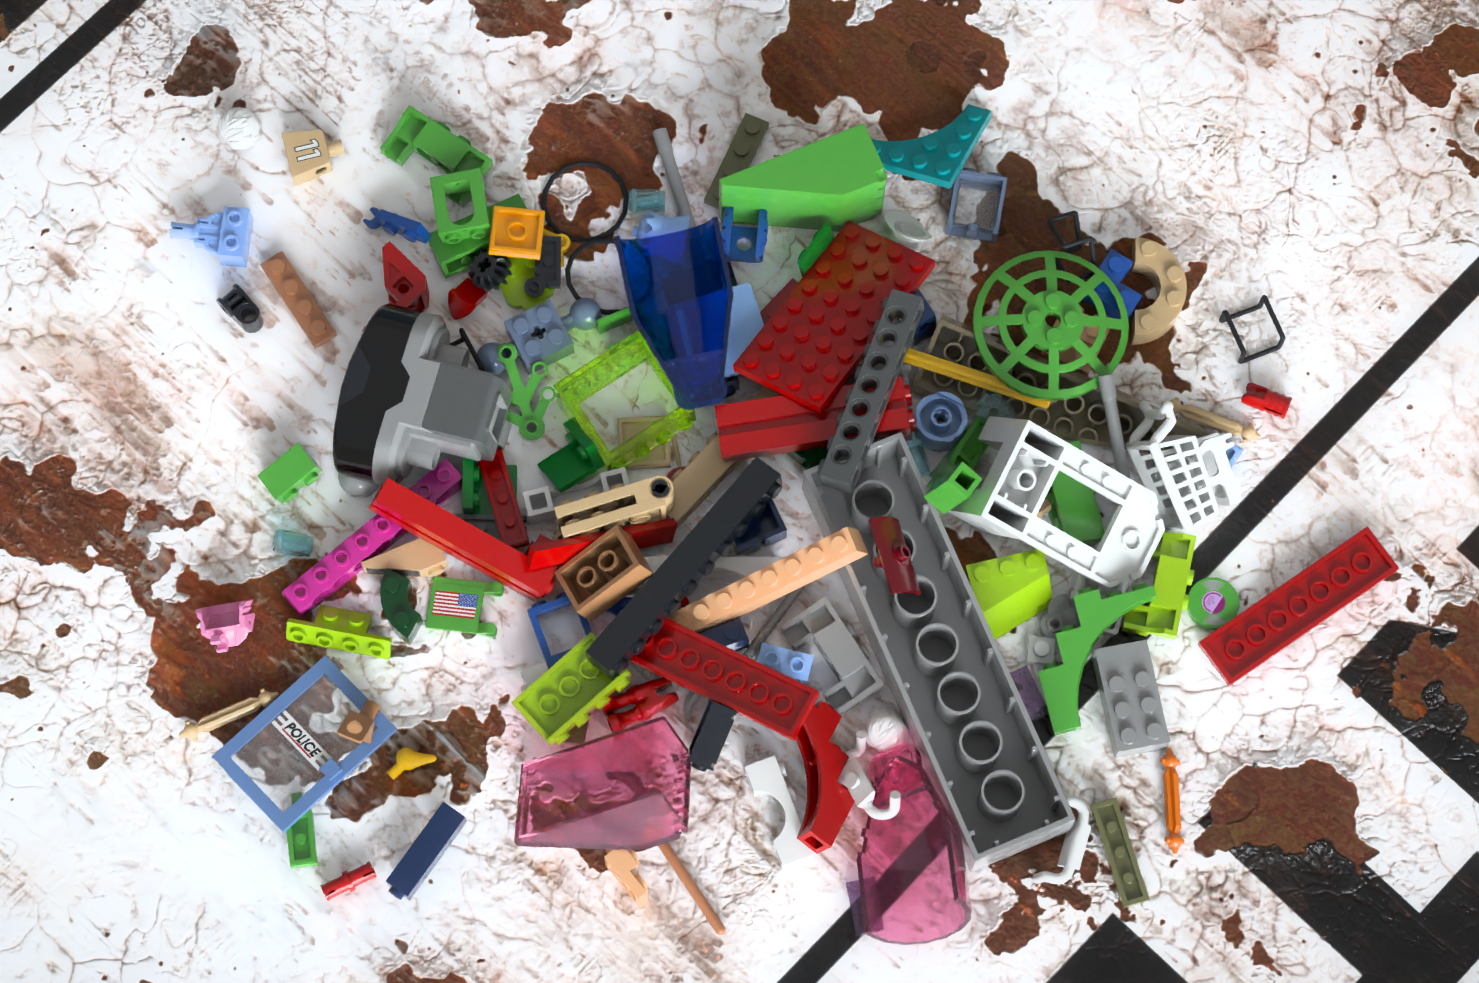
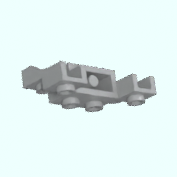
M826 596L815 602L798 616L781 625L780 630L794 651L813 641L839 680V683L824 691L823 696L828 704L840 715L859 705L860 701L883 688V682L868 661L870 656L866 648L862 644L858 646L853 638L856 636L854 630L849 623H843Z

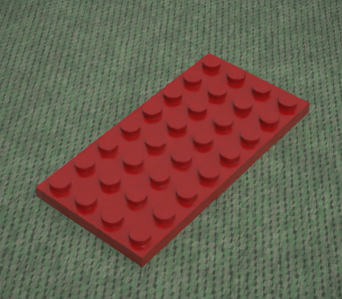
M846 222L831 244L806 272L733 364L734 371L822 413L864 359L863 354L866 344L868 342L871 343L874 337L872 334L876 320L881 319L883 314L881 309L885 297L890 296L892 289L914 294L935 268V260L856 223Z

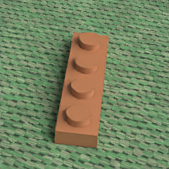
M283 251L260 264L315 349L337 336L336 331Z

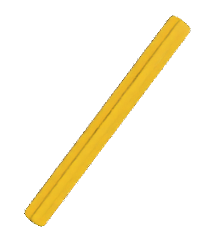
M912 348L908 349L904 363L1044 409H1048L1051 402L1022 395L1008 388L994 375Z

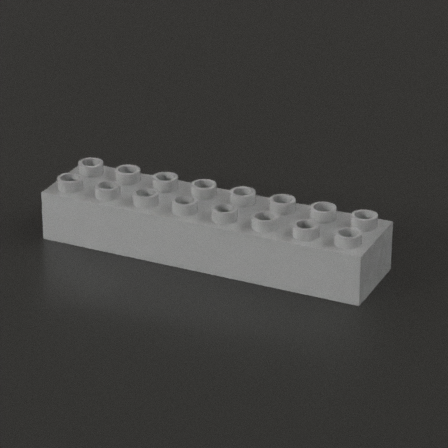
M902 432L871 444L852 494L822 485L820 475L818 474L819 465L803 471L802 490L823 538L845 527L858 529L862 536L868 554L837 570L970 872L1069 832L1076 820L940 516L936 508L924 498L928 490ZM840 457L836 462L844 463L849 458ZM889 516L899 520L906 545L911 553L910 558L921 590L920 595L915 593L892 594L883 568L873 565V559L879 557L869 524L871 517Z

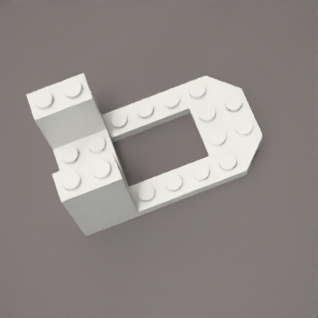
M989 416L978 440L999 452L981 489H975L966 500L948 512L984 533L1020 539L1103 587L1111 588L1124 581L1142 577L1165 531L1163 519L1159 517L1157 509L1159 504L1156 494L1029 420ZM1058 471L1065 473L1118 504L1096 550L1036 516Z

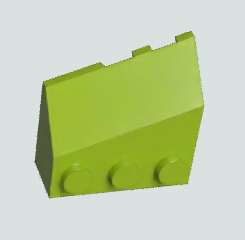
M1038 549L965 565L964 572L994 639L1002 635L1004 636L1013 628L1045 611L1048 603L1053 599L1044 553Z

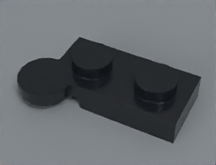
M543 236L540 260L535 259V277L529 278L524 286L525 293L529 297L538 298L542 296L545 288H561V236Z

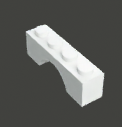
M625 467L599 473L593 479L574 485L564 492H559L556 487L550 486L524 491L523 498L530 525L556 519L554 507H557L564 500H580L590 492L598 491L602 493L609 491L611 486L620 483L628 485L629 480Z
M774 755L744 766V773L753 796L765 797L774 801L783 812L785 819L784 828L773 841V848L782 871L812 860L813 851L797 839L804 817L801 810L796 812L793 802L797 801L792 786H786L783 777L787 776L782 761L777 762Z

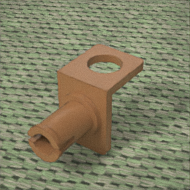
M367 700L360 713L350 710L340 725L337 734L359 744L362 742L370 744L373 738L374 719L380 712V706L372 700Z

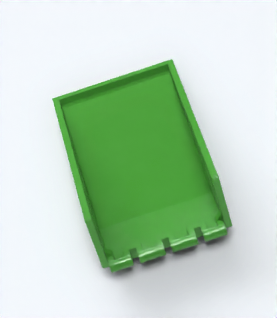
M860 124L719 179V218L723 222L725 209L727 207H734L733 223L758 225L759 209H764L767 211L768 226L821 230L826 223L831 226L832 231L839 232L848 221L860 224L882 213L887 175L885 172H881L885 168L865 125Z

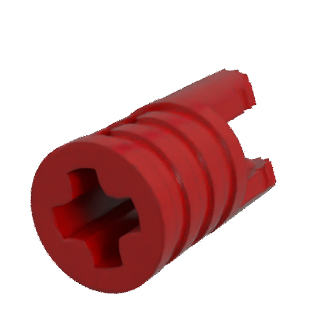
M1251 382L1247 384L1245 390L1247 392L1241 399L1243 404L1281 417L1282 419L1285 418L1292 397Z

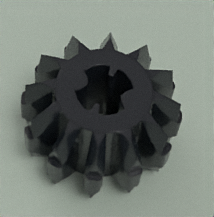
M481 248L479 256L473 254L474 262L468 263L471 269L468 275L472 279L473 284L484 291L490 292L492 288L499 290L501 283L507 284L505 278L512 275L509 270L512 266L511 261L508 260L507 256L488 255L489 249Z

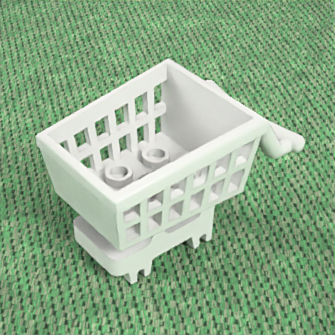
M1142 401L1139 404L1145 419L1131 434L1129 442L1125 444V447L1144 487L1154 492L1157 496L1159 517L1163 519L1166 530L1193 531L1220 514L1218 505L1231 506L1241 502L1240 494L1249 489V486H1240V482L1246 480L1245 476H1233L1226 450L1233 447L1235 443L1225 442L1227 438L1232 436L1231 433L1222 435L1212 433L1196 438L1195 435L1166 436L1176 423L1173 403L1165 401L1159 409H1153L1147 401ZM1166 417V420L1156 430L1150 440L1140 441L1152 427L1154 420H1162ZM1168 446H1172V447H1173V448H1171V449H1167V450H1163V451L1161 450V448H1163V447H1168ZM1139 450H1150L1151 454L1141 456ZM1154 459L1157 467L1147 469L1144 461ZM1178 466V468H1176V469H1173V470H1170V469H1169V468ZM1159 472L1162 480L1153 482L1150 474ZM1182 478L1184 479L1183 481H1181V482H1179V483H1175L1176 480H1179V479H1182ZM1165 485L1167 493L1159 495L1156 487ZM1187 491L1188 494L1181 497L1180 493ZM1170 498L1173 505L1165 508L1162 500ZM1192 503L1193 507L1187 510L1186 505ZM1176 510L1179 518L1172 521L1168 513Z

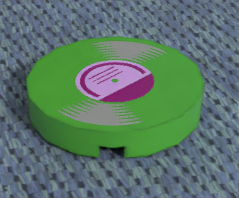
M1207 577L1198 581L1188 594L1190 596L1187 609L1191 620L1207 630L1220 628L1236 617L1240 608L1239 596L1235 588L1228 581L1218 577Z

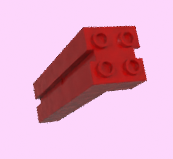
M898 377L874 439L882 440L902 432L905 441L913 440L912 432L917 431L913 409H908V407L913 406L909 384L904 385L902 377ZM855 384L842 386L822 413L784 395L716 405L715 413L723 461L731 462L756 458V456L763 457L827 447L831 435L835 436L838 429L836 427L838 415L840 412H844L847 406L845 404L847 392L849 389H853ZM868 387L864 392L871 393L876 388ZM859 410L855 415L863 416L867 411ZM851 433L846 436V439H854L858 434Z
M387 478L380 486L368 508L533 602L540 597L544 598L546 594L550 593L556 582L552 579L555 575L554 572L566 564L529 570L526 560L530 545L553 540L540 533L535 542H530V545L523 554L390 478Z

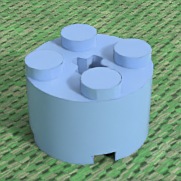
M937 392L936 394L924 397L919 402L915 412L917 429L914 432L915 437L929 449L937 451L950 450L962 437L966 429L968 418L964 404L957 396L948 392ZM940 419H943L944 422L941 424L937 423Z

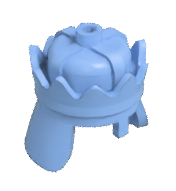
M647 210V214L650 216H642L639 227L633 226L632 236L636 237L635 247L641 251L638 252V256L660 257L679 268L686 243L690 215L665 217L662 214Z

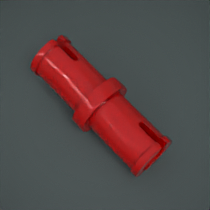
M368 861L366 864L350 872L347 870L342 872V876L320 886L326 895V899L329 901L348 890L350 892L356 890V886L377 877L374 868H372V864Z

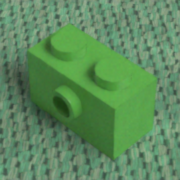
M297 443L257 476L275 500L283 504L296 498L299 494L298 491L305 485L309 486L316 482L323 470L308 450L300 443Z

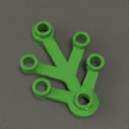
M503 343L497 348L496 353L499 356V361L505 363L514 392L511 391L513 395L511 403L520 407L523 416L521 417L508 411L506 421L518 426L520 434L525 439L537 440L544 434L545 424L542 418L550 402L555 399L556 391L550 386L544 387L540 392L541 400L534 413H532L529 402L541 378L547 374L548 368L543 362L534 363L532 375L524 389L515 363L517 349L510 343ZM509 348L512 354L509 358L502 356L503 349ZM537 365L544 366L545 371L543 374L538 375L535 373ZM550 389L553 391L551 399L544 398L543 393L545 390ZM530 422H534L537 425L535 432L531 433L527 430V425Z

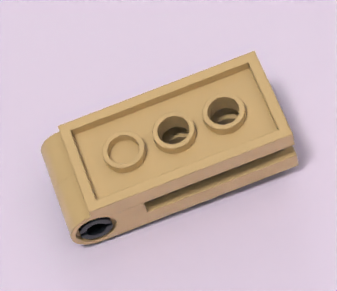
M657 475L628 485L623 483L611 486L609 491L602 493L598 491L590 492L580 500L573 501V499H568L560 502L557 507H554L562 539L610 530L615 525L622 528L667 519L666 515L674 507L673 483L668 477Z

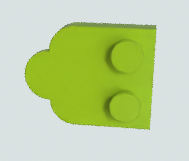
M508 258L512 264L509 268L512 275L505 278L507 284L501 283L500 288L509 307L513 309L523 308L524 311H527L553 296L555 289L545 288L542 296L538 298L529 297L525 293V282L529 278L535 277V259Z

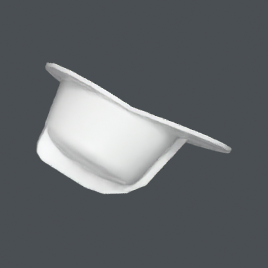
M888 210L884 213L883 218L890 227V240L920 252L925 242L932 239V235L910 214L898 210Z

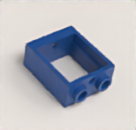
M565 592L557 595L553 601L546 602V600L536 602L527 610L548 669L571 649L551 656L537 617L572 605ZM577 613L584 633L587 636L592 632L588 619Z

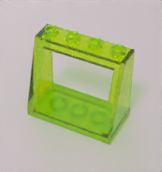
M641 329L553 385L558 406L568 420L572 418L595 443L605 464L603 468L606 471L622 467L626 469L629 463L637 458L642 459L646 457L652 448L657 445L666 444L674 434L680 430L685 431L694 424V421H696L694 408ZM647 361L679 407L609 451L579 404Z

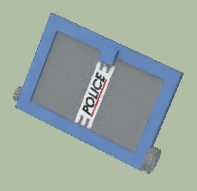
M326 655L321 658L206 762L208 768L221 782L224 783L227 779L231 778L283 834L398 731L379 712L374 719L373 738L370 744L366 742L359 744L337 734L348 712L352 710L360 713L365 701L369 699L341 672L344 667L334 656L330 660Z

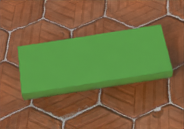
M519 193L487 207L490 225H492L494 205L527 209ZM474 213L453 223L457 225L467 224L471 221ZM438 230L430 232L431 237L428 240L431 251L446 279L468 269V263H472L475 260L473 254L479 256L481 248L489 249L490 234L481 239L468 238L456 244L442 243Z
M1080 440L1067 442L1083 451ZM1058 471L1045 497L1052 506L1048 512L1052 526L1087 546L1099 543L1105 531L1094 491L1065 473Z

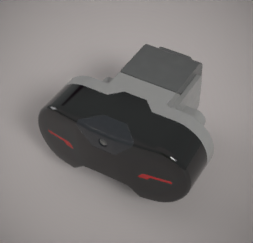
M391 303L384 304L376 310L367 323L348 363L341 385L333 431V461L335 469L342 476L382 485L387 478L401 483L403 479L409 476L413 466L434 470L441 452L480 461V459L493 461L497 449L505 450L512 424L506 421L513 395L506 382L495 374L467 367L470 351L466 348L450 345V333L442 316Z

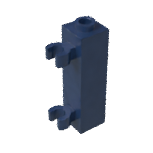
M443 802L387 878L386 883L390 887L388 892L399 900H402L404 897L410 901L467 823L466 817Z

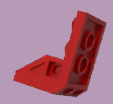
M390 241L382 247L384 285L388 292L390 304L382 311V316L375 322H369L364 327L361 334L365 350L372 358L429 307V289L426 276ZM379 322H380V325H379V327H378V329H377V331H376V333H375V335H374V337H373V334H374V332H375V330H376V328H377V326H378V324H379ZM372 339L371 345L367 351V347Z

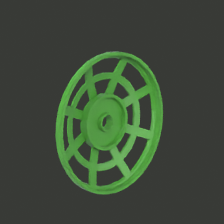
M1050 250L1034 251L1019 255L995 270L987 279L977 297L972 323L974 341L979 355L992 374L1008 388L1022 395L1049 401L1068 400L1096 389L1099 386L1098 376L1112 374L1117 368L1125 352L1129 330L1127 310L1123 298L1109 277L1094 264L1079 256ZM1044 257L1045 270L1029 273L1018 280H1015L1005 272L1022 261ZM1055 258L1076 262L1090 269L1095 275L1085 282L1071 273L1056 270ZM1046 277V291L1034 295L1023 286L1032 280ZM1057 278L1071 281L1080 288L1071 296L1057 291ZM999 280L1009 289L1001 300L998 315L982 316L986 296L994 282ZM1103 281L1110 288L1116 299L1121 319L1106 317L1103 303L1094 291ZM1016 293L1026 302L1022 314L1006 315L1008 304ZM1089 295L1095 304L1098 316L1083 315V311L1078 303ZM1055 316L1059 320V325L1051 327L1047 325L1045 318ZM1007 325H1021V330L1026 339L1018 347L1011 340ZM998 326L1002 342L1010 353L1000 365L993 358L987 347L982 327ZM1084 326L1099 327L1096 340L1091 348L1079 338ZM1106 328L1121 330L1117 351L1111 362L1105 367L1096 354L1104 342ZM1033 346L1041 351L1048 352V364L1036 362L1025 354ZM1072 346L1082 356L1073 362L1059 365V352L1065 351ZM1019 361L1032 370L1048 373V389L1027 385L1012 377L1008 372ZM1089 363L1098 374L1092 380L1082 385L1068 389H1059V374L1074 371Z

